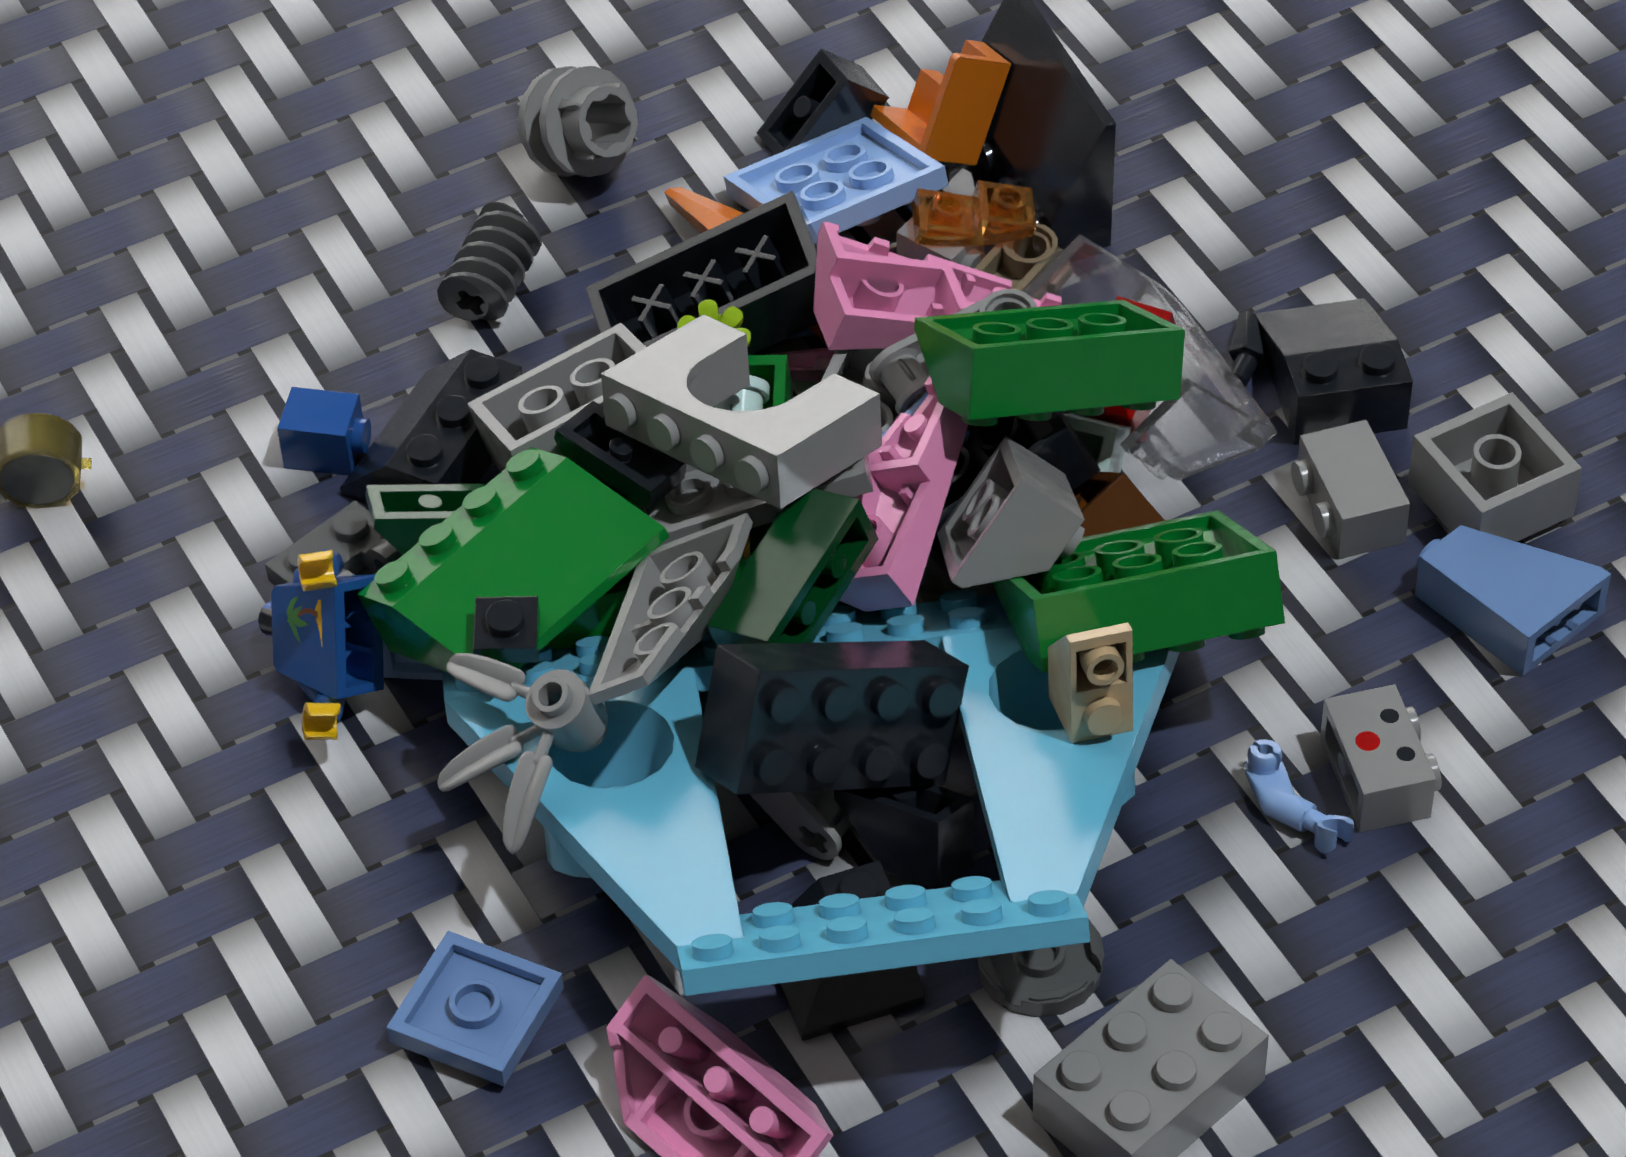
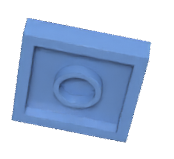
M447 931L387 1025L388 1041L399 1047L505 1086L563 991L562 973Z

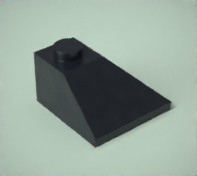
M878 860L818 878L791 905L792 907L819 904L822 898L840 893L854 894L859 899L885 896L886 891L892 887ZM916 965L778 984L802 1041L924 1004V993Z

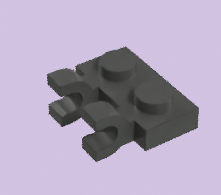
M354 500L265 563L268 580L274 585L293 582V574L298 568V555L314 553L321 550H334L338 552L344 562V568L338 576H352L365 567L376 574L384 565L398 560L403 555L374 530L369 510Z

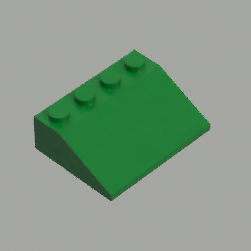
M530 447L528 450L514 455L507 462L506 468L488 484L470 492L464 498L462 506L442 523L433 525L425 530L419 537V542L403 556L380 568L375 574L374 580L357 595L389 651L447 672L446 664L456 653L473 654L475 597L538 596L540 606V651L667 540L669 535L664 526L567 457ZM524 662V663H506V664L511 665V666H513V667L519 669V668L522 667L526 662Z
M1219 510L1082 537L1074 552L1065 560L1058 557L1049 571L992 582L1026 658L1042 673H1048V647L1065 635L1123 623L1130 624L1133 635V663L1145 659V652L1167 647L1173 652L1194 651L1203 648L1206 645V639L1226 635L1236 640L1252 639L1264 635L1266 632L1265 627L1285 623L1276 550Z

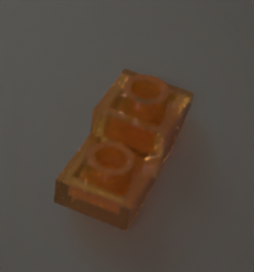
M978 180L972 196L917 188L912 202L915 244L948 247L992 245L1031 237L1036 230L1032 188Z

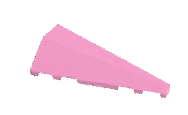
M823 222L818 231L813 312L828 350L886 349L915 333L914 322L916 317L951 315L986 298L995 291L1012 289L1011 280L930 254L924 260H918L889 252L890 241L874 237L867 245L839 236V225L831 222ZM1046 292L1041 300L1033 298L1037 307L1062 305V297Z
M930 376L924 383L928 396L912 416L901 412L882 437V446L868 455L873 492L859 495L857 498L860 499L879 539L839 600L865 612L914 606L968 424L962 421V416L939 404Z

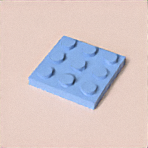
M868 117L861 118L723 176L728 196L749 211L793 191L814 228L817 237L823 222L839 225V233L854 226L870 225L877 222L884 213L903 205L922 203L930 197L931 193L949 186L946 169L943 164Z

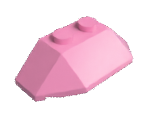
M648 975L643 976L606 1027L609 1046L613 1048L615 1079L623 1122L661 1157H818L834 1136L816 1104L727 1027Z

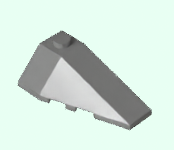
M747 513L663 544L636 566L589 690V698L593 705L649 686L710 633L706 625L733 584L753 524Z

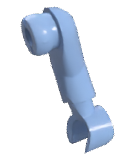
M1261 739L1250 745L1247 753L1248 759L1244 763L1245 773L1260 808L1266 816L1299 832L1308 830L1314 833L1315 848L1321 853H1329L1336 849L1337 837L1345 842L1353 840L1354 822L1351 818L1340 815H1325L1317 811L1315 804L1295 794L1286 768L1281 761V747L1276 742Z

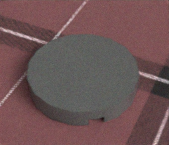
M1089 920V943L976 957L975 963L979 983L993 1001L1011 1012L1033 1017L1064 1014L1084 1004L1099 986L1104 969V950L1101 935Z

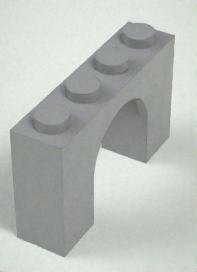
M704 314L601 373L603 411L606 426L779 509L882 446L880 393L835 373L793 399L774 407L753 411H731L715 408L714 406L750 385L747 335Z

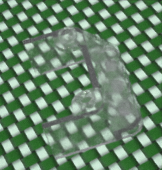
M1081 234L1023 291L1031 298L1041 300L1046 292L1062 297V305L1114 301L1117 296L1172 312L1176 325L1185 329L1180 400L1156 402V408L1152 409L1149 416L1120 444L1125 452L1141 460L1143 465L1158 479L1164 480L1169 476L1177 481L1183 480L1256 452L1277 434L1272 422L1241 381L1231 372L1229 365L1177 298L1161 284Z

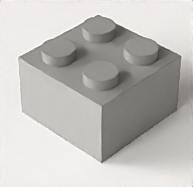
M1511 392L1414 435L1408 484L1450 532L1463 525L1517 542L1574 516L1582 467L1517 396Z

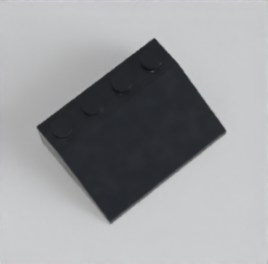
M1003 0L981 42H984L1010 62L1011 66L978 159L979 166L985 175H992L999 186L1003 204L1009 211L1014 209L1022 223L1036 222L1046 225L1054 231L1058 238V247L1067 252V259L1111 246L1116 122L1033 1Z

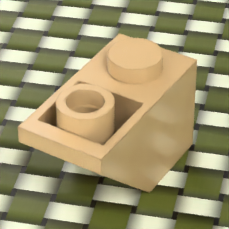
M1129 623L1065 635L1048 647L1049 698L1071 743L1133 731V635Z

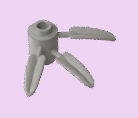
M456 653L446 664L449 674L459 681L502 701L510 702L517 696L525 698L526 713L535 725L519 733L515 726L505 725L463 750L440 772L437 783L438 788L442 792L461 786L518 756L523 750V744L541 736L535 753L527 751L520 756L509 788L503 819V843L506 849L513 855L519 852L525 842L551 771L553 760L548 756L552 742L558 748L567 752H586L594 749L603 741L608 730L607 708L603 702L593 705L589 698L590 688L571 671L563 669L549 671L536 679L531 687L524 685L526 678L524 672L518 668L480 655Z

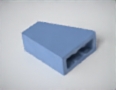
M1460 525L1442 540H1432L1421 551L1416 563L1418 573L1415 596L1523 677L1604 614L1611 573L1600 566Z

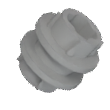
M564 66L548 69L532 80L522 100L517 103L520 106L517 118L520 140L529 158L545 172L559 176L578 175L582 177L607 174L623 162L633 142L638 141L636 137L638 127L637 110L626 85L611 71L596 66L578 68Z

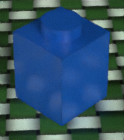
M291 387L277 427L284 468L349 475L355 467L359 453H366L368 451L371 439L370 419L363 418L360 395Z

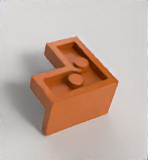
M965 40L961 53H953L950 56L944 75L939 71L920 69L907 109L873 105L870 116L884 128L936 161L976 165L1011 63L984 42Z

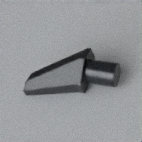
M1246 310L1239 312L1231 347L1228 351L1233 364L1226 375L1230 384L1241 388L1247 387L1255 370L1259 371L1269 366V359L1258 317L1256 314Z

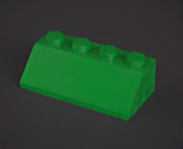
M1125 300L915 318L914 331L939 404L962 416V421L969 425L993 426L998 424L999 417L1016 416L1029 421H1045L1051 419L1052 412L1069 411L1073 414L1096 416L1104 413V407L1119 405L1130 410L1145 411L1156 408V402L1180 400L1185 329Z

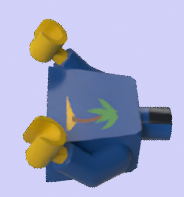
M321 550L298 555V568L294 571L293 582L275 585L271 592V601L262 607L258 618L259 628L262 633L272 637L273 665L277 672L295 680L297 685L313 702H306L303 707L302 732L305 740H337V722L342 717L346 698L384 689L383 640L357 595L374 580L375 574L338 576L344 568V562L341 555L334 550Z

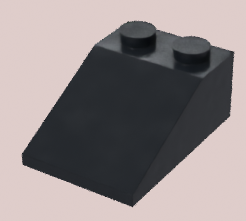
M1365 298L1255 313L1258 317L1269 359L1268 368L1294 445L1299 444L1300 435L1367 420L1373 433L1407 429L1413 379L1397 337Z

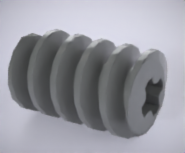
M494 201L483 206L462 247L450 265L445 278L442 279L437 289L438 300L446 312L456 318L467 321L478 319L497 320L505 315L509 302L513 300L517 287L521 285L526 275L525 272L529 270L534 260L533 257L538 254L542 246L540 234L518 210L505 203Z

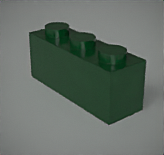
M812 489L779 510L772 526L754 553L748 557L743 570L706 625L716 645L812 643L879 539L860 499Z

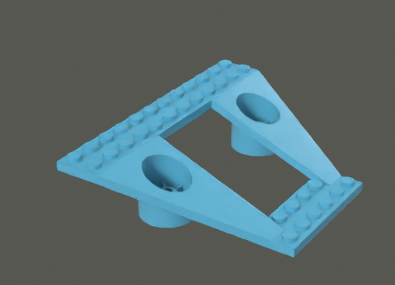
M956 590L942 594L940 601L916 604L915 600L914 606L867 612L856 611L855 607L848 605L835 606L812 643L925 640L969 665L962 703L959 705V721L1000 876L999 881H991L989 878L982 876H969L955 880L951 884L952 887L925 890L924 887L918 885H901L887 890L885 896L859 899L854 894L840 893L822 898L819 904L792 907V905L784 902H771L755 907L752 911L753 913L739 915L715 780L695 767L703 724L698 691L709 690L717 645L710 633L649 686L603 702L608 712V730L605 738L597 747L586 752H567L558 748L552 742L548 756L552 758L553 764L534 817L543 825L547 860L555 871L573 877L592 878L680 972L685 996L1089 943V920L1084 905L1122 805L1135 795V770L1180 652L1170 651L1168 647L1145 652V659L1133 663V731L1071 743L1049 698L1048 673H1042L1026 658L997 594L977 596L974 591ZM586 637L578 640L575 643L576 647L551 650V646L547 644L538 652V662H526L519 668L526 677L524 685L531 687L541 675L552 670L563 669L575 673L591 688L610 637ZM442 671L447 723L468 746L505 725L515 726L518 733L535 725L526 713L525 698L517 696L510 702L502 701L459 681L448 672ZM541 736L523 744V750L518 756L491 769L508 789L510 788L520 756L527 751L535 753Z

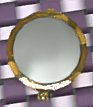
M28 413L11 418L0 427V494L5 499L19 506L35 509L49 508L68 502L80 490L81 469L91 470L92 458L82 457V435L72 423L56 415Z

